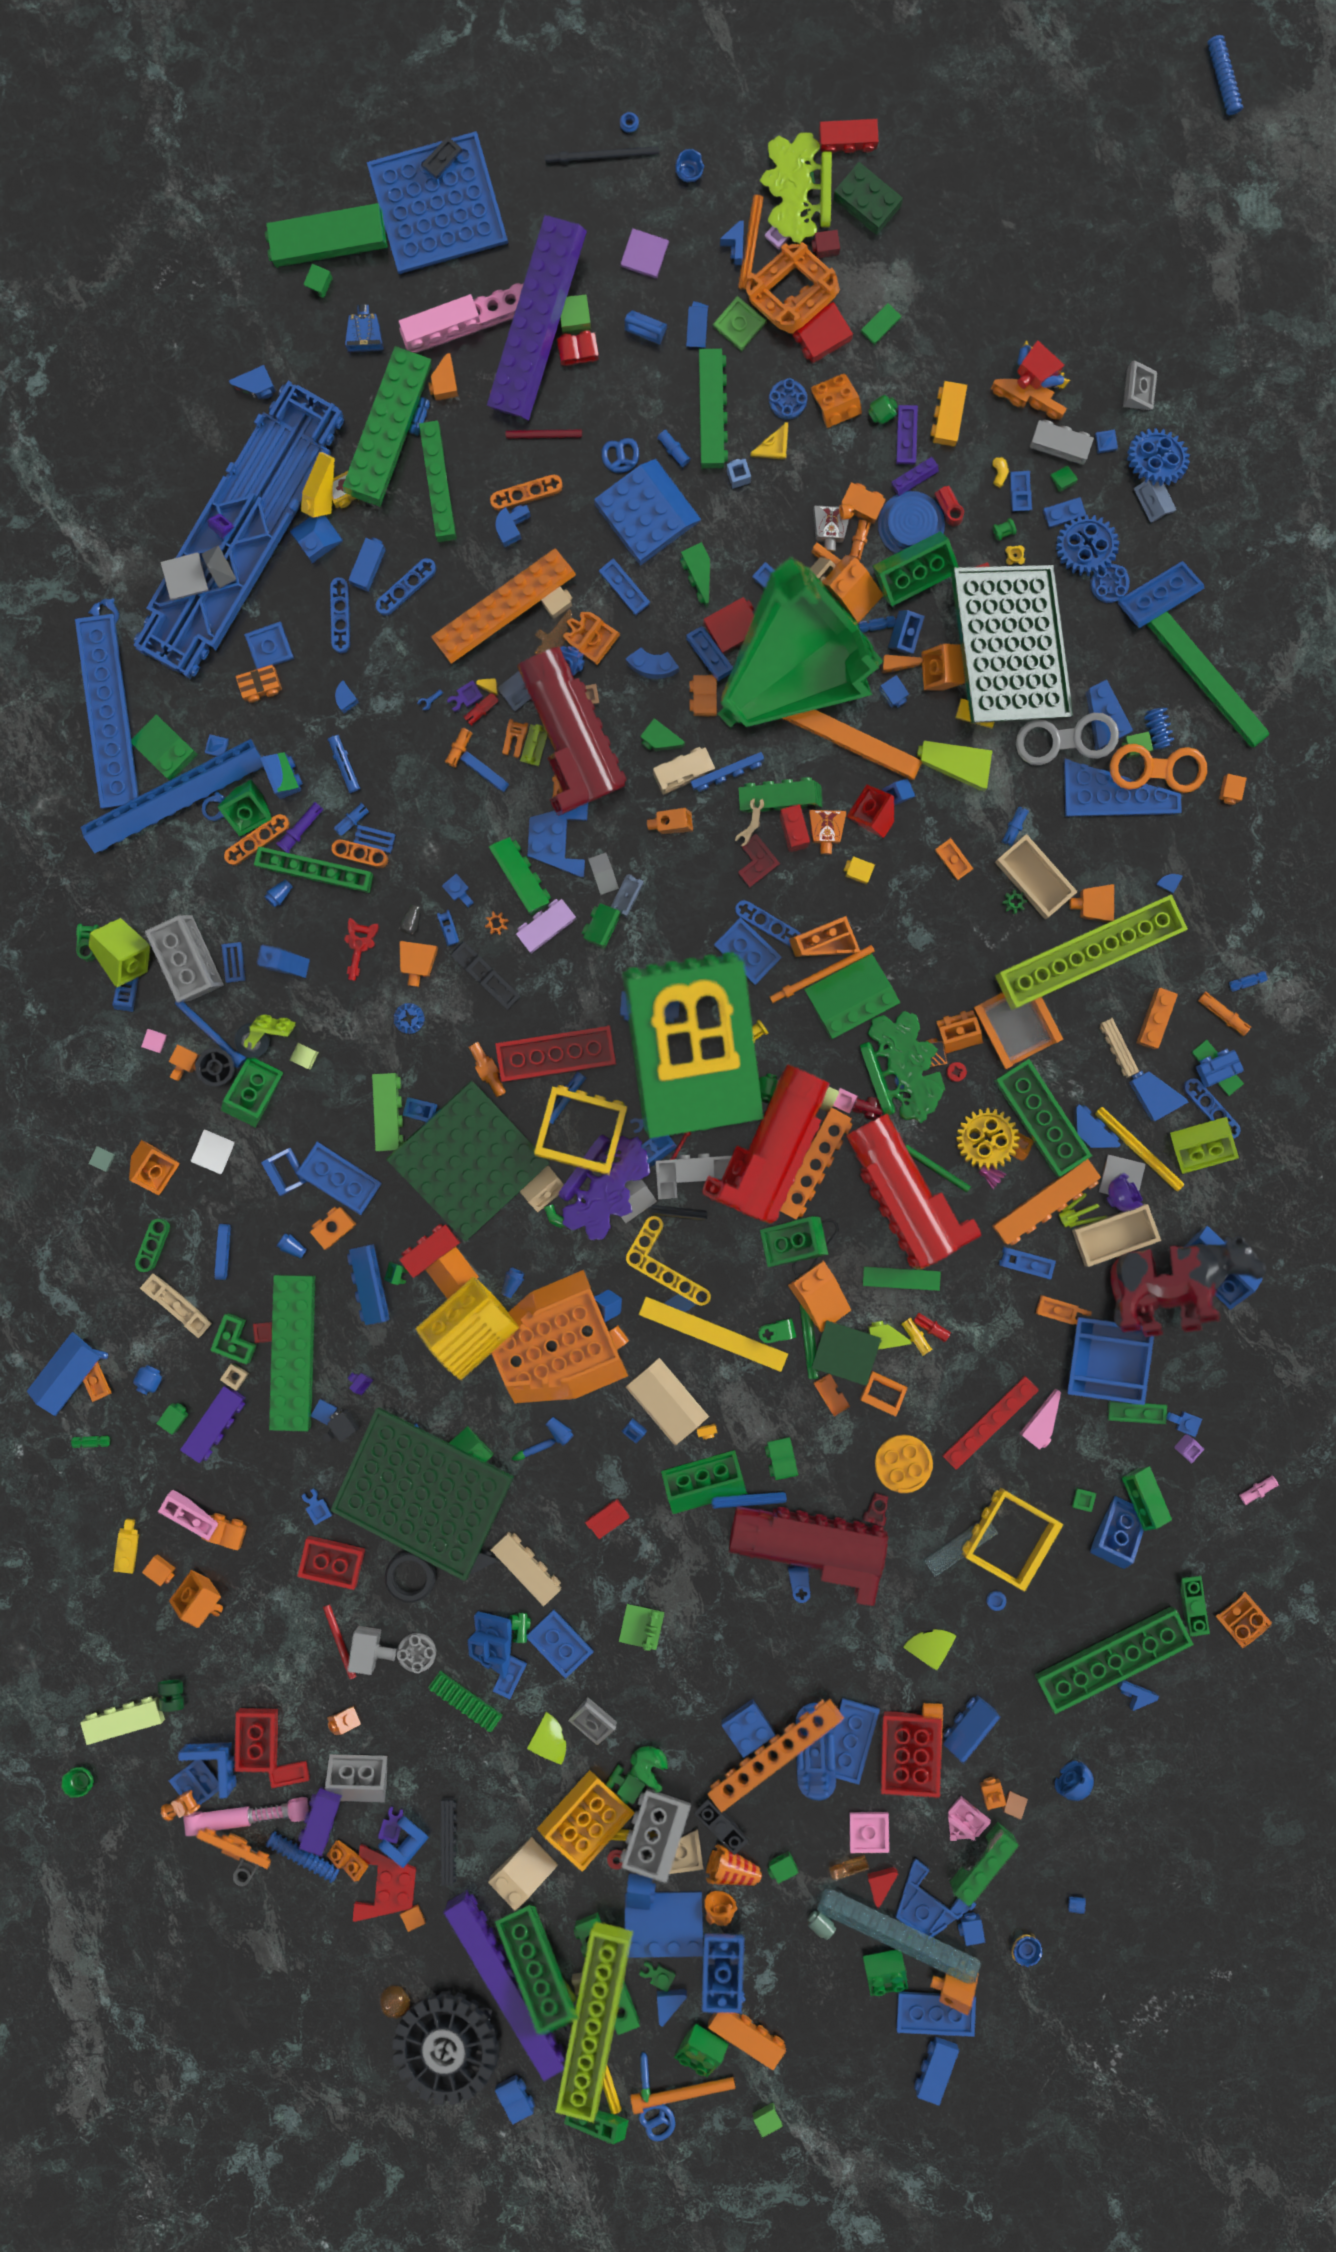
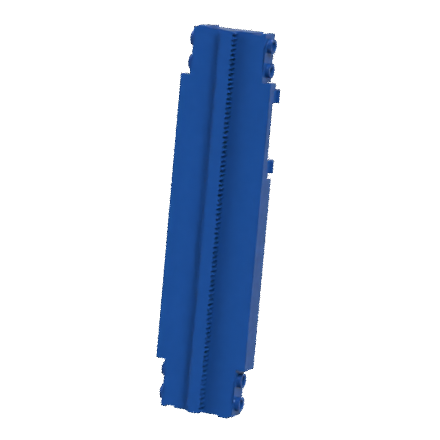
M290 381L280 388L278 399L270 405L269 415L264 412L262 415H257L253 422L256 428L235 464L229 463L225 470L228 474L221 479L176 556L178 558L199 553L209 591L171 601L164 577L146 608L152 614L147 616L143 624V630L138 632L134 638V646L140 653L154 658L178 673L184 674L188 679H191L199 671L198 665L202 659L204 660L209 653L208 648L211 647L214 650L218 648L301 506L302 492L319 452L330 456L331 452L326 446L332 443L336 428L340 429L344 422L342 411L333 403H328L301 386L293 385ZM221 514L234 527L222 539L208 526L209 518ZM219 545L237 579L222 588L218 587L202 556V553Z

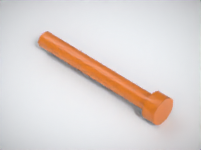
M730 2077L650 2094L648 2103L644 2102L640 2093L631 2094L630 2096L635 2115L644 2113V2108L736 2088L734 2078Z

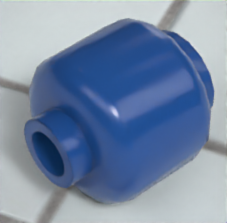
M148 1365L139 1368L133 1380V1384L137 1386L136 1391L145 1395L148 1392L154 1393L162 1380V1376L159 1374L160 1371Z

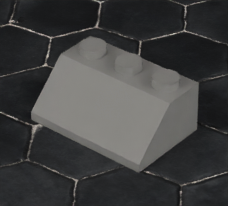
M329 1755L325 1790L342 1795L340 1801L385 1802L387 1756Z

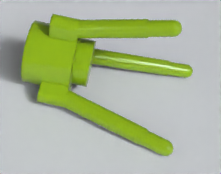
M1086 1193L1064 1208L1063 1212L1059 1213L1064 1227L1069 1226L1070 1228L1076 1225L1095 1222L1107 1216L1076 1221L1078 1216L1099 1207V1204H1095L1078 1212H1075L1074 1209L1070 1210L1087 1196Z

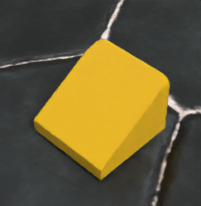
M495 678L477 680L479 688L498 696Z

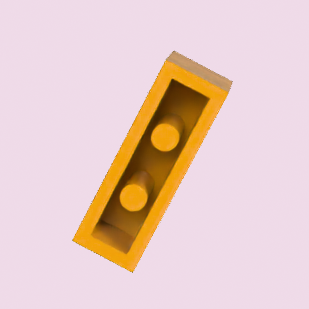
M945 381L943 387H939L937 399H940V405H936L934 413L937 422L936 425H932L931 436H934L933 443L956 446L967 385Z

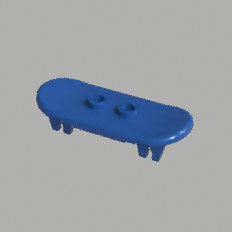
M810 1703L804 1706L796 1717V1724L800 1722L799 1717L808 1711L811 1714L815 1711L814 1706L818 1703ZM815 1716L816 1723L823 1724V1719L820 1716ZM801 1727V1734L808 1736V1730ZM834 1727L797 1755L798 1786L801 1792L812 1800L819 1801L830 1797L836 1787Z

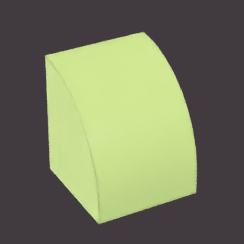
M297 1043L290 1061L311 1070L319 1052Z
M828 1087L822 1106L819 1109L829 1112L836 1101L839 1091Z

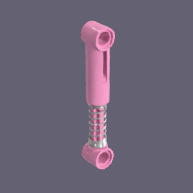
M299 1797L291 1799L288 1803L281 1804V1806L276 1805V1807H272L271 1805L269 1808L266 1806L265 1808L260 1807V1809L255 1808V1810L248 1806L204 1813L197 1811L183 1816L186 1836H195L200 1828L205 1829V1827L217 1831L251 1826L256 1821L260 1823L262 1820L266 1822V1820H277V1818L280 1820L282 1818H289L292 1822L303 1821L307 1812H309L307 1798Z

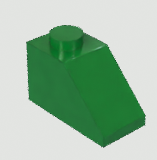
M655 718L640 736L641 744L648 750L683 748L685 745L681 738Z

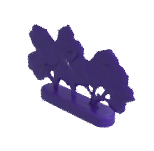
M605 1135L599 1136L583 1159L594 1162L601 1160L606 1164L608 1155L604 1153L610 1146V1139ZM620 1136L616 1152L620 1150L621 1154L615 1153V1157H620L621 1160L612 1164L610 1175L603 1174L600 1177H596L591 1173L592 1171L576 1167L559 1192V1197L564 1201L571 1200L577 1194V1202L562 1209L563 1225L572 1231L586 1226L585 1231L590 1240H601L606 1236L610 1228L609 1215L615 1214L622 1217L632 1213V1206L628 1201L630 1199V1191L625 1188L626 1181L640 1180L650 1173L649 1164L647 1163V1151L641 1147L642 1141L638 1137L628 1139L625 1136ZM589 1177L591 1179L589 1190L580 1191L579 1188ZM584 1198L586 1203H582L581 1199Z

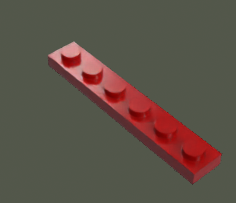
M1024 1376L942 1456L957 1470L1039 1391L1037 1387Z

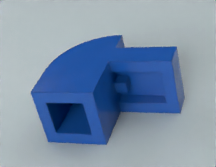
M527 505L515 507L510 514L505 507L498 514L496 530L504 548L521 539L516 524L531 517Z

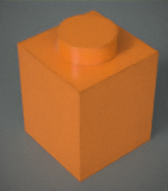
M1232 774L1225 775L1219 799L1224 800V803L1230 805L1240 802L1247 778Z
M157 1554L142 1573L159 1586H162L164 1583L168 1584L175 1576L172 1573L175 1567Z

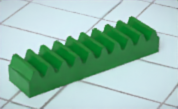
M439 1671L428 1687L431 1692H434L444 1701L453 1705L462 1714H466L468 1718L473 1719L475 1723L484 1727L488 1732H492L502 1717L501 1713L441 1671Z

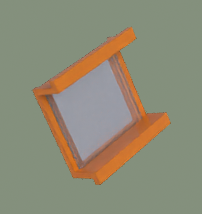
M1002 992L973 1007L1005 1069L1063 1040L1042 997L1011 1011Z

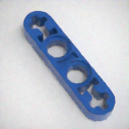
M429 558L421 560L376 601L378 612L384 616L391 614L436 573L434 561ZM424 564H426V565H430V564H431V566H430L431 571H430V572L427 571V570L424 571V572L422 573V575L424 576V578L422 579L421 576H420V574L417 573L416 571L419 570L420 573H421V572L424 570V567H423ZM410 576L418 577L419 581L416 585L408 584ZM398 588L404 590V596L401 598L394 597V591ZM391 595L392 599H393L396 603L393 604V602L391 601V602L388 604V607H389L388 610H386V609H382V610H381V608H382L381 603H382V602H384L385 604L388 603V602L390 601V599L388 598V596Z
M338 577L333 579L330 585L331 639L334 650L338 653H345L350 647L349 587L345 579ZM339 582H341L342 586H345L341 588V595H345V598L338 596V590L335 586H338ZM343 601L345 608L342 611H337L335 609L336 602ZM338 620H343L346 625L344 629L338 630L335 628V623ZM335 633H346V636L342 635V640L346 645H343L341 649L336 645V643H339V635L335 636Z
M740 901L736 905L735 912L738 917H741L746 922L791 947L790 938L787 936L784 939L781 938L786 928L789 929L787 934L791 936L801 934L796 929L748 901ZM744 905H747V910L750 912H752L753 909L756 910V912L752 916V920L748 919L750 914L746 912L744 914L740 913L741 909L739 908V906L743 907ZM758 914H763L766 917V922L762 925L755 922V916ZM780 924L782 932L774 934L771 930L772 925Z
M1188 1079L1183 1085L1184 1092L1210 1121H1214V1112L1217 1110L1221 1111L1223 1118L1227 1117L1229 1120V1126L1235 1127L1233 1130L1234 1135L1232 1134L1233 1138L1238 1137L1241 1131L1240 1126L1198 1079ZM1189 1083H1196L1197 1086L1195 1087V1089L1198 1092H1201L1203 1090L1204 1093L1198 1095L1194 1090L1189 1091ZM1203 1096H1207L1210 1099L1208 1107H1203L1200 1103Z

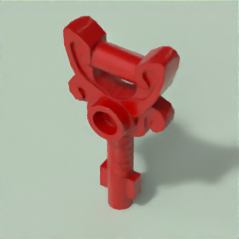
M349 918L348 931L350 935L345 936V941L349 944L350 948L354 949L351 966H348L347 969L349 980L355 981L356 976H359L360 969L358 965L361 952L375 946V942L372 939L378 931V924H372L368 927L359 925ZM355 932H360L368 935L367 937L359 938L355 935Z

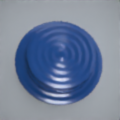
M907 491L899 497L898 495L893 496L883 506L878 519L880 538L884 545L894 554L940 531L944 533L945 528L944 515L939 505L928 495L916 491Z

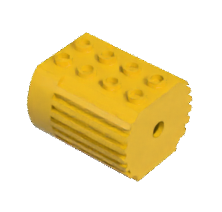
M472 1277L416 1328V1331L437 1359L450 1372L456 1375L458 1379L462 1380L500 1344L518 1330L519 1326L500 1301L477 1278Z

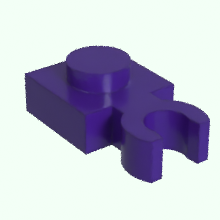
M472 680L457 690L459 696H451L447 699V702L456 701L457 706L452 709L454 712H457L462 704H465L468 708L481 700L483 696Z
M390 1806L388 1809L389 1820L383 1819L378 1839H386L397 1844L401 1830L397 1821L402 1817L403 1810L400 1809L399 1814L395 1816L392 1814L393 1807Z

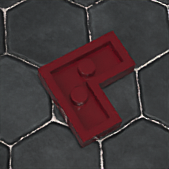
M757 834L750 838L747 845L741 846L752 862L741 869L738 874L750 888L780 864Z

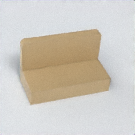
M547 1166L520 1192L529 1204L539 1212L559 1195L564 1183Z

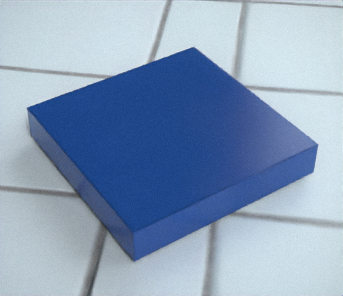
M281 622L244 634L257 669L269 665L275 666L294 659Z

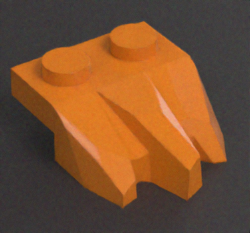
M581 612L580 622L573 618L566 621L572 628V632H566L563 637L572 647L577 648L579 652L583 653L584 657L598 665L620 634L592 612Z

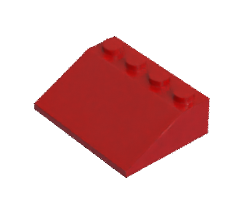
M884 1711L881 1794L940 1797L942 1718L905 1712Z

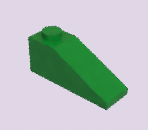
M598 2110L594 2122L566 2115L564 2124L614 2145L625 2139L629 2120Z

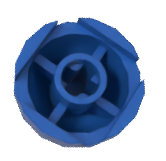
M1072 1761L1060 1770V1773L1063 1774L1059 1779L1056 1777L1055 1789L1061 1796L1070 1801H1080L1091 1793L1094 1778L1090 1769L1085 1764Z

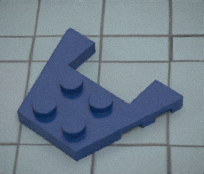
M588 803L560 816L555 811L530 817L528 857L584 878L585 860L565 859L567 820L587 821Z
M915 1858L895 1916L928 1941L945 1929L948 1924L962 1917L965 1912L975 1908L976 1903L973 1902L969 1907L961 1899L957 1898L951 1908L946 1907L919 1886L930 1870Z

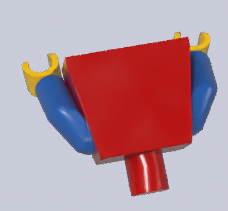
M1027 341L1024 343L1019 351L1017 362L1020 366L1017 372L1021 376L1017 380L1018 385L1022 389H1026L1029 385L1034 389L1052 386L1064 388L1070 381L1063 377L1065 375L1063 372L1061 373L1064 364L1039 341L1033 347H1030Z

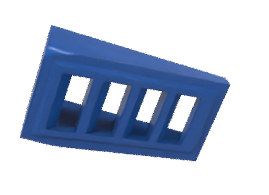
M139 977L123 984L132 986L131 988L122 987V985L116 987L113 999L114 1009L133 1012ZM121 992H123V993H130V996L120 995V994H121Z

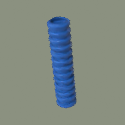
M1217 35L1210 38L1207 44L1210 46L1209 51L1211 52V57H1213L1212 62L1215 63V73L1218 74V84L1221 86L1220 91H1222L1221 95L1224 97L1223 102L1227 109L1226 113L1232 115L1240 112L1243 109V105L1241 104L1242 100L1239 98L1240 93H1237L1239 89L1236 87L1237 82L1233 75L1234 71L1231 70L1232 65L1230 64L1231 60L1228 58L1229 53H1226L1228 49L1225 47V38L1223 35Z
M276 1831L271 1834L266 1843L267 1848L271 1847L272 1851L274 1849L277 1850L276 1853H282L283 1857L286 1855L287 1859H293L292 1862H298L299 1866L302 1864L303 1868H309L308 1871H314L313 1874L318 1873L319 1877H324V1880H330L329 1883L334 1882L340 1871L334 1867V1864L330 1865L329 1861H323L324 1858L320 1859L318 1855L314 1856L313 1853L299 1849L300 1847L297 1846V1843L293 1844L292 1840L288 1841L286 1837L282 1838V1835H277Z

